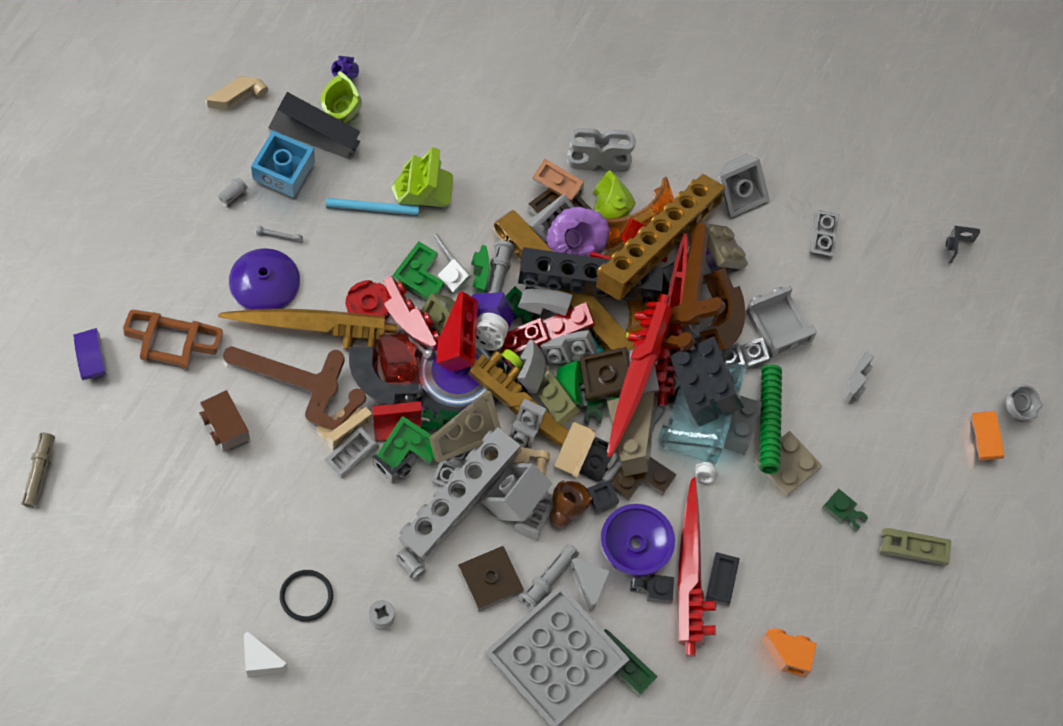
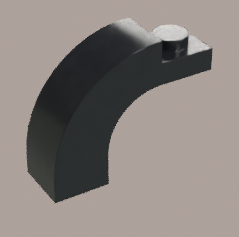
M373 346L349 347L351 374L359 388L371 399L381 405L400 404V399L403 402H416L417 399L424 398V388L420 384H390L380 378L378 372V351Z

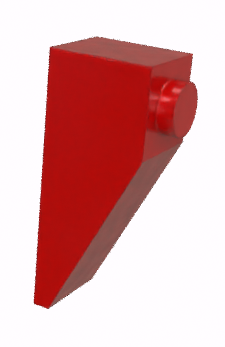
M464 291L459 292L437 346L436 363L451 372L475 365L478 300Z

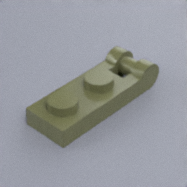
M546 368L537 394L555 420L563 427L580 412V409L555 375Z
M892 528L882 529L881 537L884 540L883 544L880 545L881 555L903 557L945 566L949 564L951 540ZM893 540H899L900 546L893 545Z

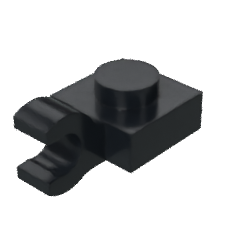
M651 574L648 576V581L643 578L633 577V581L630 582V592L647 593L646 601L671 604L673 602L675 577Z

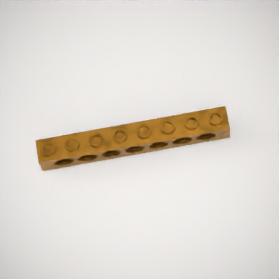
M705 174L700 175L696 180L693 179L686 190L680 191L672 203L668 202L659 215L655 214L646 227H641L633 239L630 238L620 251H616L612 255L609 262L603 263L599 267L596 274L598 276L596 287L620 301L681 242L682 236L685 233L686 235L690 234L691 229L696 224L701 223L721 204L726 186Z

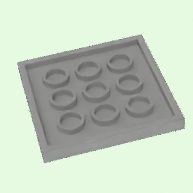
M562 585L558 586L485 651V654L550 726H559L630 661L625 653Z

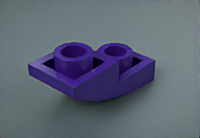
M94 328L73 334L76 358L82 381L106 374L105 357L101 351L98 329Z

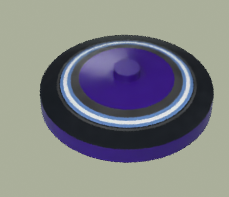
M476 345L475 359L478 360L482 354L489 359L498 350H485ZM416 349L410 363L409 382L410 384H420L424 388V398L417 399L418 402L421 401V406L424 409H430L438 415L441 409L461 412L487 391L468 375L471 367L451 372L436 363L437 353L432 352L433 358L426 360L423 357V353ZM501 359L496 367L501 368L505 373L504 362ZM493 396V400H494V404H495V403L498 401V399Z

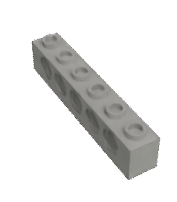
M499 427L494 432L490 430L482 439L483 444L479 449L476 450L474 448L466 457L467 462L462 468L457 467L449 477L451 480L445 487L441 485L434 492V499L429 505L424 504L416 513L418 517L412 524L408 522L399 533L401 534L399 537L400 542L422 562L426 560L521 453V446ZM490 451L498 453V457L493 461L485 458V455ZM477 469L482 472V475L478 479H472L469 477V473ZM456 488H463L466 491L460 498L452 495ZM441 506L449 508V512L445 516H438L436 510ZM423 525L432 526V531L428 535L420 534L419 530Z

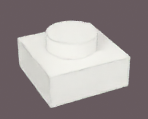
M453 259L438 275L451 291L455 293L472 277L456 259Z

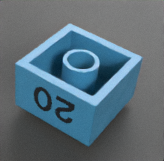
M272 130L251 165L252 179L294 198L315 163L314 148Z

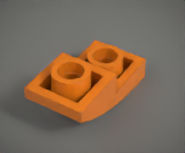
M996 411L972 413L971 421L976 436L975 445L979 460L1004 459L1003 443Z

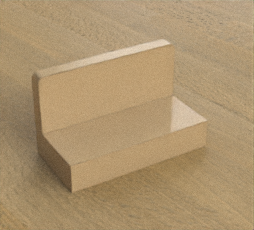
M359 407L347 421L336 429L330 430L321 426H317L316 429L334 451L357 428L361 426L364 429L372 423V413L367 407L363 409ZM342 408L336 412L331 418L337 420V417H342L345 413L344 409Z
M573 421L554 467L571 473L573 477L577 478L596 435V430Z

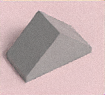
M578 558L572 559L570 569L589 611H593L609 571Z

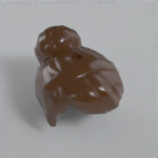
M563 480L558 482L552 495L554 508L550 512V521L555 527L563 528L568 526L573 519L584 514L593 499L584 485L577 481L564 482Z

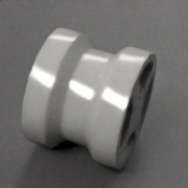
M379 600L371 605L369 620L374 628L386 630L394 623L395 612L391 603Z

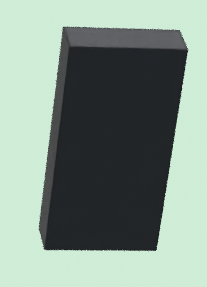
M718 552L715 553L705 601H716V604L729 607L740 558Z

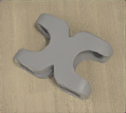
M592 128L574 129L569 136L571 148L567 152L566 162L569 167L574 169L591 170L600 165L606 171H626L632 163L631 152L635 148L636 138L632 132L624 130H609L601 134L598 130ZM582 137L586 142H577L575 138ZM625 139L629 141V144L623 145L618 144V142ZM574 155L584 156L581 160L572 158ZM615 157H622L626 161L624 163H620L616 160Z

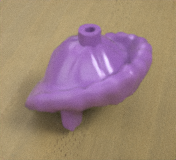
M583 207L565 209L556 217L548 229V236L546 237L547 246L554 252L588 257L591 252L601 254L609 240L610 228L607 220L599 212Z

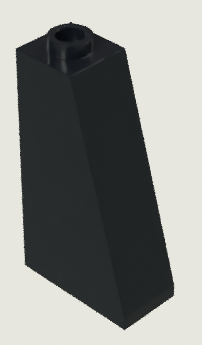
M286 92L268 127L273 131L344 158L348 156L350 151L355 153L360 144V140L357 138L361 131L289 92Z

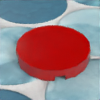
M365 280L356 283L349 289L345 307L348 313L385 316L387 319L390 313L384 303L392 298L385 285L379 282H372V280Z

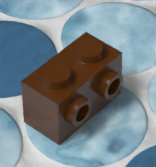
M227 390L200 402L202 411L199 412V416L204 426L209 424L212 430L209 434L215 446L220 445L222 451L225 452L250 440L249 430Z

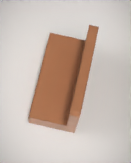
M547 159L543 160L533 176L535 182L559 196L566 195L571 203L579 192L582 193L584 191V181Z

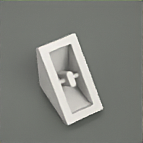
M248 631L244 634L247 677L284 674L288 670L285 661Z

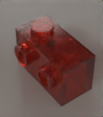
M408 334L379 335L378 357L386 383L415 381V373L419 371L420 363L419 357H415V345L410 343Z

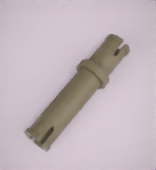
M39 433L35 453L31 455V469L21 501V505L25 507L37 508L46 469L52 460L50 455L55 436L50 433Z

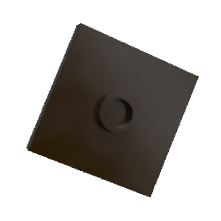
M627 347L580 357L588 402L615 397L621 394L630 365Z
M504 546L458 564L459 572L478 611L524 592V588Z

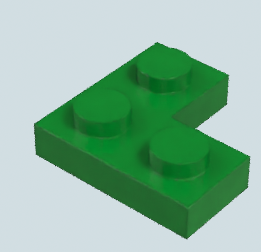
M420 241L417 242L392 275L397 282L401 281L405 288L426 301L431 293L439 294L444 287V281L427 272L437 259L438 252Z
M402 416L377 456L391 469L396 468L403 461L408 451L414 452L417 457L430 464L434 458L429 439L432 435Z

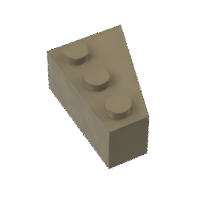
M655 391L642 394L628 427L617 446L624 477L648 472L654 418L657 408ZM619 399L607 401L612 425Z

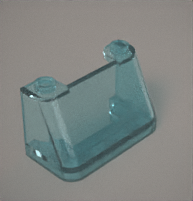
M727 362L738 393H740L747 366ZM680 385L667 425H662L658 437L663 439L660 448L716 465L723 450L734 412L724 416L716 402H711L718 413L719 419L699 427L690 413Z

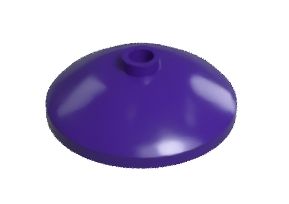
M261 248L245 253L234 263L229 274L231 295L246 310L284 309L295 299L300 287V275L296 264L289 256L275 249ZM263 271L267 272L264 276L260 275Z
M628 504L616 509L608 516L602 527L600 542L605 558L615 569L631 576H648L658 572L669 562L675 548V534L669 520L657 509L644 504ZM637 542L640 547L633 548L631 543Z

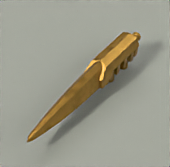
M255 309L221 312L218 314L219 318L268 326L321 332L332 330L333 336H343L342 348L346 349L352 347L353 337L367 338V347L373 346L376 349L377 339L385 340V333L397 334V324L386 323L385 316L312 309Z
M495 351L489 359L482 354L478 360L475 359V365L470 366L471 370L468 375L487 391H491L494 397L516 415H518L524 398L539 405L527 393L520 392L522 386L514 382L521 372L517 367L514 366L507 375L501 368L496 367L503 358L499 352ZM547 411L539 428L541 434L561 447L569 432L566 427H562Z

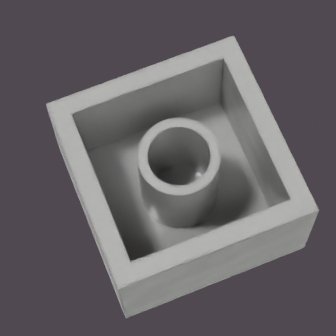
M511 463L480 501L499 520L525 521L532 516L538 502L547 496L548 489L553 483L532 463Z

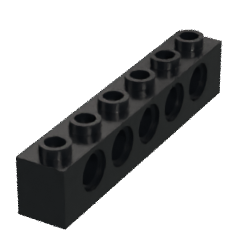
M523 247L518 284H524L529 287H545L551 290H566L573 293L594 294L599 297H612L596 287L598 280L596 274L599 267L610 260ZM655 266L638 283L640 285L633 287L621 300H636L644 303L659 302L662 292L664 267Z

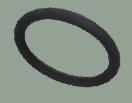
M300 570L291 574L284 581L280 589L279 599L283 610L290 617L299 621H313L322 617L329 610L333 601V589L329 580L323 574L314 570ZM298 576H316L327 587V603L315 615H297L286 604V588Z

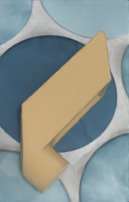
M240 76L205 98L206 106L209 108L228 109L253 92L258 97L264 96L268 92V87L260 79Z

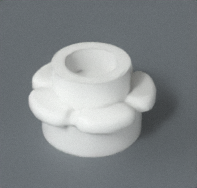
M702 462L695 466L696 480L701 483L710 484L718 476V471L715 470L714 465L710 462Z

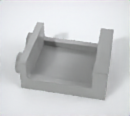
M791 286L785 288L777 287L768 295L753 297L746 310L759 337H763L766 340L771 359L813 342L817 334L813 324L807 326L791 297Z

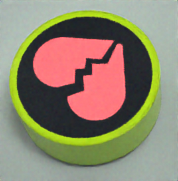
M507 349L501 354L503 356L502 361L511 369L515 366L520 370L524 366L520 357L511 350Z

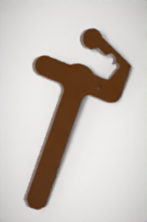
M698 223L691 229L682 302L680 305L672 307L673 315L669 326L680 323L697 326L702 322V318L719 315L725 309V303L719 297L700 301L709 228L704 223ZM684 332L679 336L671 335L669 338L665 336L663 345L689 350L693 347L695 339L689 332Z
M233 346L226 348L223 353V358L228 364L311 391L312 396L305 411V417L310 423L330 430L336 429L347 421L360 406L365 404L367 399L364 391L356 388L349 393V403L343 408L345 413L342 417H337V420H333L325 413L330 399L338 392L337 380L345 362V356L339 350H332L328 353L323 368L318 374Z

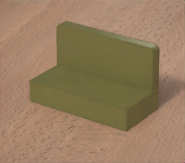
M431 293L421 311L429 313L434 321L432 326L441 335L455 301L451 297Z

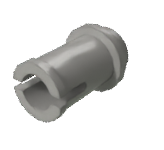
M241 178L233 179L227 188L217 194V197L225 206H228L240 194L244 195L248 187Z
M407 547L402 549L398 553L399 555L395 556L409 572L408 576L417 580L425 574V564L423 562L420 563Z

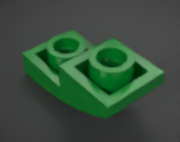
M482 245L479 252L475 251L471 265L474 266L473 275H476L472 286L476 288L475 294L486 293L488 285L489 255L487 246Z
M577 360L558 367L556 378L574 403L580 405L579 384H584L581 363Z

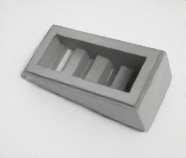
M564 194L527 222L544 243L547 242L548 229L551 227L546 222V219L548 218L553 222L556 219L553 213L556 212L558 215L562 213V210L559 208L561 205L565 209L574 207ZM540 225L543 226V231L539 228Z
M360 426L325 461L342 478L369 456L379 445ZM362 438L368 445L364 448L357 440ZM354 444L361 452L356 454L350 446ZM345 450L353 457L351 461L342 454ZM339 457L346 466L342 468L334 459Z
M548 493L544 498L550 501L549 505L541 501L537 504V506L546 509L545 512L534 508V514L541 516V520L533 516L527 519L538 524V526L534 527L525 521H518L515 531L537 541L553 509L552 494Z

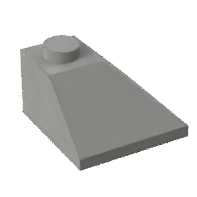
M745 154L725 164L718 177L720 183L726 186L723 196L730 218L770 201L760 159Z

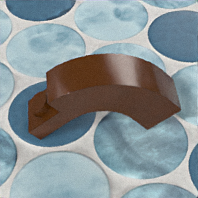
M722 268L705 274L703 278L712 298H721L725 303V309L721 314L714 316L711 325L699 332L702 341L715 337L720 348L725 350L732 346L742 333L745 323V302L740 286L733 287L726 269Z

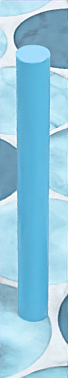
M335 198L326 199V207L409 215H418L419 206Z

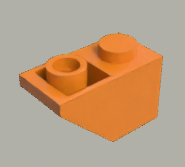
M767 629L762 641L781 671L804 678L811 672L817 643L810 641L811 639L806 636L796 635L794 637L787 635L782 629Z

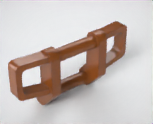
M130 310L123 326L124 336L143 341L140 360L148 361L152 359L180 365V368L187 370L191 363L192 352L216 355L223 339V330L221 328L198 321L191 323L161 316L160 313ZM135 319L149 321L146 331L143 332L130 328L132 321ZM159 326L188 331L182 356L152 350V343ZM203 332L216 336L214 344L196 343L199 333Z

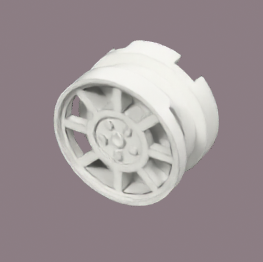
M494 313L481 314L477 318L476 335L479 339L476 338V345L491 351L501 348L509 330L507 322L501 316Z

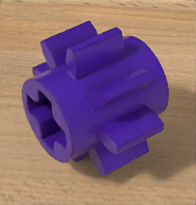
M338 56V60L334 61L331 66L332 75L336 77L338 72L341 71L352 81V79L358 77L359 66L354 62V57Z

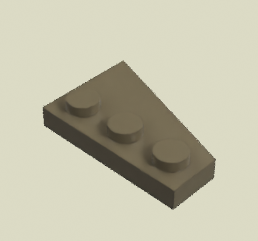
M491 391L484 392L429 437L435 461L442 462L480 447L483 444L482 439L490 430L494 432L497 427L501 429Z

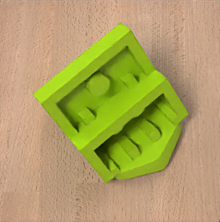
M432 147L422 158L413 155L403 165L402 172L391 187L398 204L446 207L450 204L453 175L440 168L439 149Z

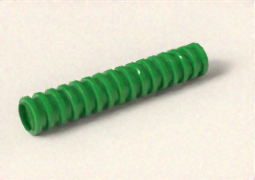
M769 364L761 369L760 402H762L760 408L759 470L765 474H775L781 470L782 368L778 365Z

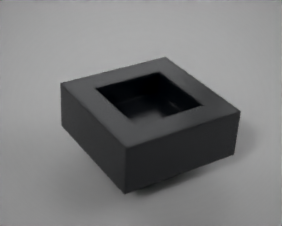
M610 480L587 488L589 495L593 497L591 503L596 513L618 505L619 499Z

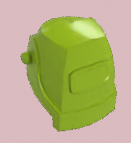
M341 71L326 85L320 97L324 112L346 124L362 107V99L356 87Z
M611 170L602 177L593 190V193L597 196L594 211L601 213L607 220L608 225H618L629 216L635 207L636 202L632 194Z

